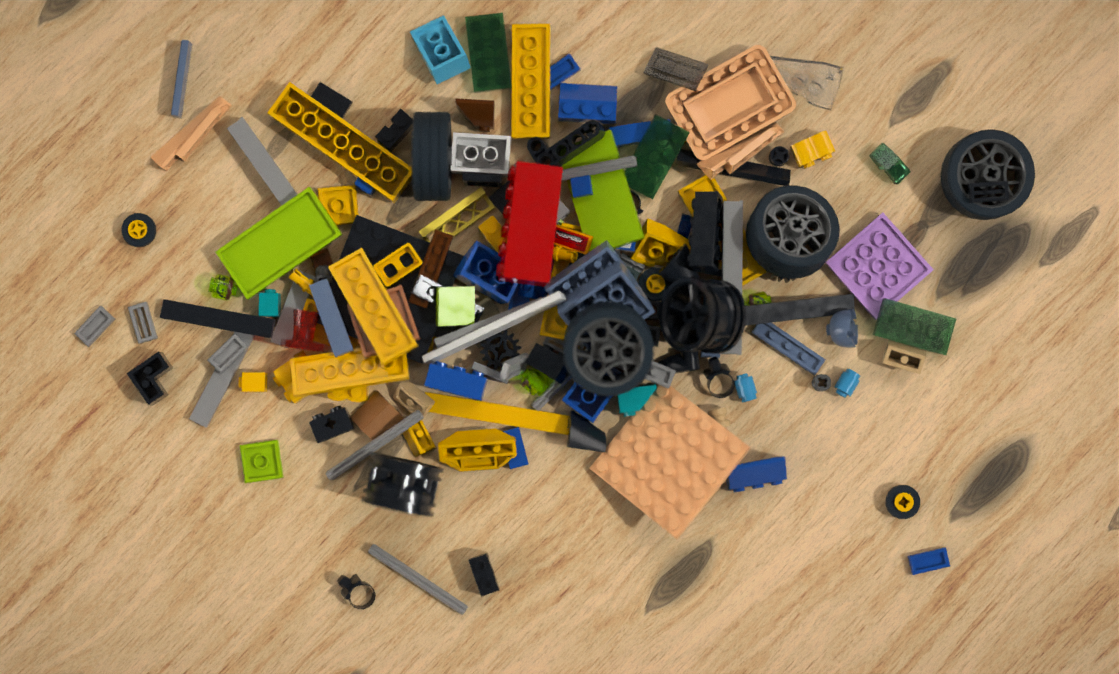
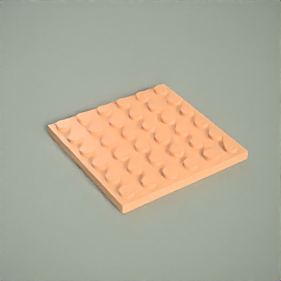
M657 384V389L641 410L636 411V415L630 417L606 447V452H602L589 469L678 540L751 448L670 386L668 389Z

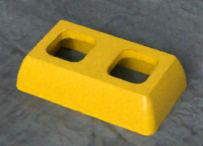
M406 243L376 263L373 268L385 286L388 287L422 264V260L412 245ZM405 253H409L414 260L408 267H404L400 261V257ZM392 263L398 273L388 278L383 269Z

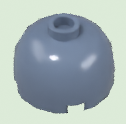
M854 309L838 311L831 317L830 324L826 325L827 335H831L832 341L840 347L853 348L856 347L855 345L858 342V325H855L853 319H857Z

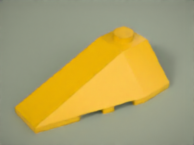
M647 218L642 226L645 238L636 241L635 251H632L630 259L646 266H664L673 258V254L683 244L688 245L689 253L691 252V246L689 245V240L661 223Z

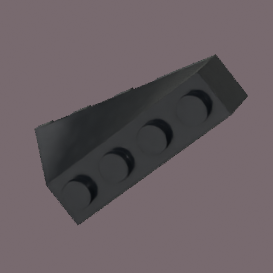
M718 191L695 192V198L692 199L694 215L690 220L692 235L689 236V245L691 246V252L687 257L688 265L694 271L714 276H722V269H718V260H722V252H720L718 242L722 240V230L719 223H722L723 197Z

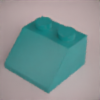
M656 385L636 387L627 393L617 395L619 414L623 413L624 417L635 416L636 411L641 410L657 389Z

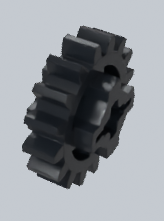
M504 330L503 333L499 332L485 339L486 343L480 344L484 347L483 350H480V353L485 354L482 360H488V367L493 364L494 370L498 366H501L502 370L504 362H501L502 358L511 356L510 359L521 355L517 352V350L521 349V346H516L519 339H513L514 333L507 335V330ZM501 337L497 343H490L494 338ZM507 339L513 344L514 350L508 348L506 344ZM502 341H504L503 347L506 352H502L498 358V351L495 348L500 347ZM488 350L494 353V360L490 358Z

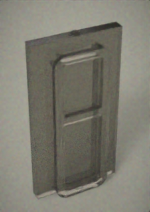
M656 47L644 70V74L696 91L708 64Z

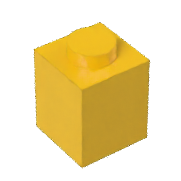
M242 372V377H239L238 381L239 388H242V392H268V373Z

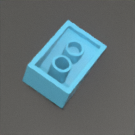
M444 15L410 31L436 84L471 68L465 51Z

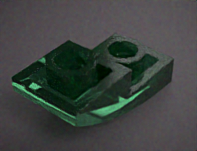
M881 143L869 155L880 170H884L894 184H899L911 172L904 162L884 143Z

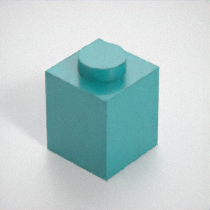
M264 289V293H259V316L280 317L281 294L276 293L274 289Z

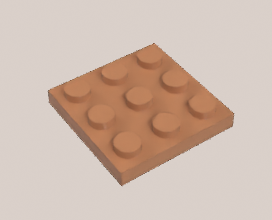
M402 285L386 290L414 340H420ZM347 304L364 358L367 359L378 355L352 308Z

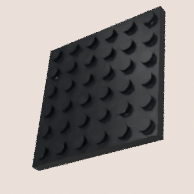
M356 215L339 260L362 248L371 265L374 266L406 243H410L423 263L430 243ZM448 250L437 284L443 287L454 285L456 278L453 275L464 257L463 255ZM405 253L400 257L404 267H408L414 262L409 253ZM392 263L383 269L388 278L398 273ZM422 264L388 287L385 286L382 280L381 282L386 290L402 285L407 301H409L411 296L410 290ZM332 276L333 281L330 283L347 333L349 336L358 339L347 307L349 303ZM408 302L420 340L416 341L418 347L407 352V358L423 364L422 356L428 352L437 329L436 305L429 302L428 307L424 308ZM318 313L315 323L323 325Z

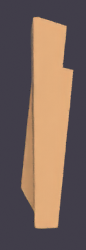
M219 96L155 152L151 159L166 171L170 169L179 157L186 161L232 105Z
M774 122L713 157L698 162L697 166L710 180L724 169L731 174L783 134L784 130Z

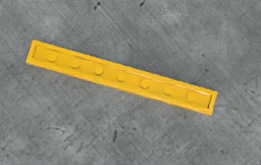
M425 392L426 395L435 401L429 410L431 413L564 435L569 434V428H567L569 416Z

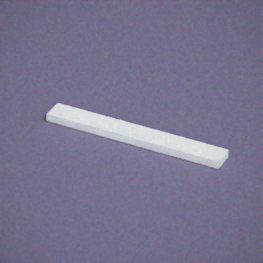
M557 291L422 356L423 361L429 365L430 363L434 364L435 361L451 356L567 301L563 293Z

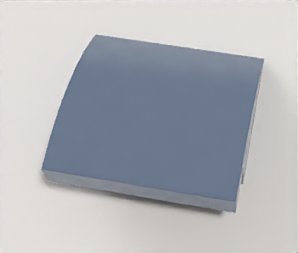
M607 240L551 278L550 283L545 286V290L549 295L557 291L565 295L567 301L557 305L559 316L567 325L570 324L571 320L581 310L599 302L625 304L636 310L644 319L655 313L653 306L638 282ZM609 321V323H610L611 326L616 322V321ZM621 324L615 331L622 335L629 330V327ZM598 327L595 332L598 335H603L606 330L603 327ZM587 329L582 333V335H589ZM582 342L590 352L592 342Z

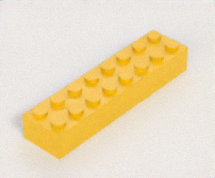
M291 82L288 83L267 112L274 120L354 176L366 182L394 204L412 180L411 166Z

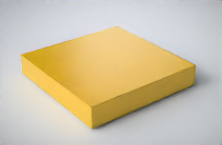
M356 185L317 188L318 198L337 226L353 224L356 215H359Z

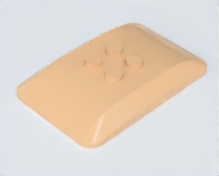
M761 45L752 46L670 92L665 99L669 112L693 154L699 160L709 159L790 114L796 107L793 95L767 50Z

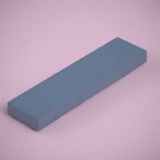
M189 40L181 41L171 115L182 119L192 43Z
M328 279L309 285L334 356L339 357L354 351Z
M773 323L756 324L751 332L814 376L826 360Z

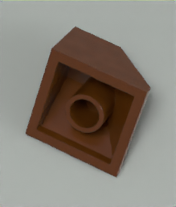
M456 98L457 109L475 129H478L479 132H490V129L494 130V100Z

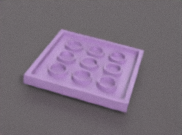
M881 213L825 262L845 287L854 294V297L874 320H877L934 270L884 213Z

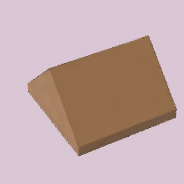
M379 391L351 417L355 424L372 440L405 418Z

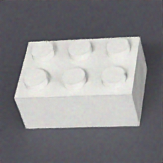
M453 132L451 173L492 174L508 177L511 136Z

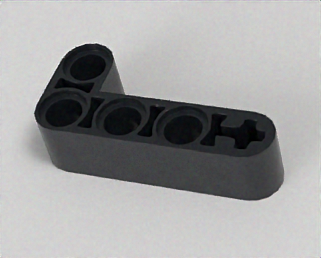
M590 120L551 147L541 138L532 137L527 142V149L536 164L544 165L545 160L550 158V166L561 167L601 140L605 135V128L599 122ZM582 137V142L576 145V139ZM541 143L540 149L535 151V145ZM566 148V153L560 156V150Z

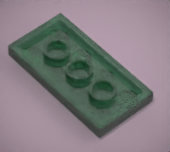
M503 13L465 17L474 93L512 89Z
M655 114L632 155L637 159V166L625 168L624 170L629 188L653 199L690 132Z
M883 298L873 335L947 355L956 318Z

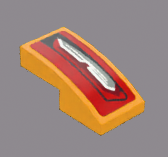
M556 224L555 245L582 254L589 253L593 236Z

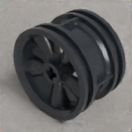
M691 277L680 278L668 287L662 298L659 311L660 328L666 342L675 350L681 352L725 353L739 342L745 329L746 306L743 296L738 288L728 281L704 280ZM705 295L707 301L702 305L700 300Z

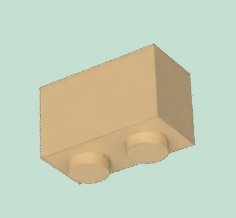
M889 339L883 356V363L920 374L926 359V350Z

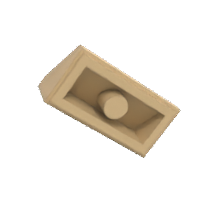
M409 380L399 383L392 397L411 413L419 410L423 417L426 416L435 403L434 400Z

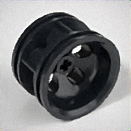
M371 453L374 462L369 463L371 470L367 488L363 489L366 497H362L361 502L394 511L433 517L434 512L431 511V508L436 507L434 500L438 482L442 480L439 477V473H443L444 469L408 459Z

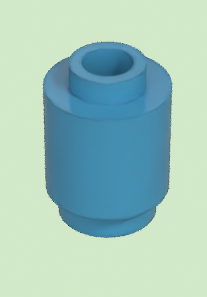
M847 368L845 372H842L834 386L837 389L835 393L844 398L846 396L851 397L860 382L858 380L860 375Z
M747 373L736 376L737 380L734 381L735 387L742 403L756 399L757 390L753 377H748Z

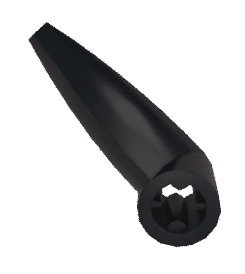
M681 352L658 362L663 366L676 370L675 374L700 370L698 352Z

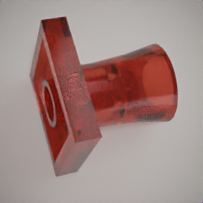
M293 309L294 325L292 340L281 339L280 347L324 352L325 344L313 343L319 312Z

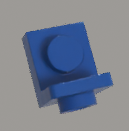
M526 284L519 285L518 296L532 299L547 297L548 293L545 287Z

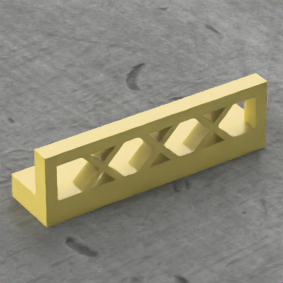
M480 187L421 229L419 233L425 241L430 243L428 237L434 233L435 229L438 230L443 227L442 232H444L445 225L448 222H455L457 226L453 233L444 232L455 237L493 210L495 206L487 197L482 187ZM484 198L489 207L484 211L475 210L476 203ZM464 211L473 212L472 219L468 222L460 221L461 213Z

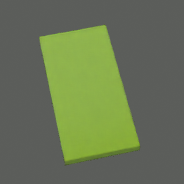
M605 131V135L601 140L562 166L563 170L620 158L612 131ZM582 140L576 142L575 144L579 145L582 142ZM566 148L560 150V156L566 153ZM624 169L590 175L593 195L579 198L573 197L571 180H567L583 233L593 236L589 252L606 240L613 249L645 238Z
M308 187L215 252L246 299L249 300L343 234L312 188Z

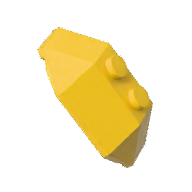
M496 428L457 431L438 443L440 462L446 463L460 472L499 469L517 456L515 437Z

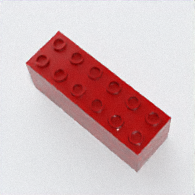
M516 161L511 166V169L508 170L507 180H510V185L506 188L505 199L508 200V204L503 210V218L506 219V222L501 228V237L504 239L498 251V256L501 257V262L497 264L496 276H499L498 281L545 287L550 283L563 167Z

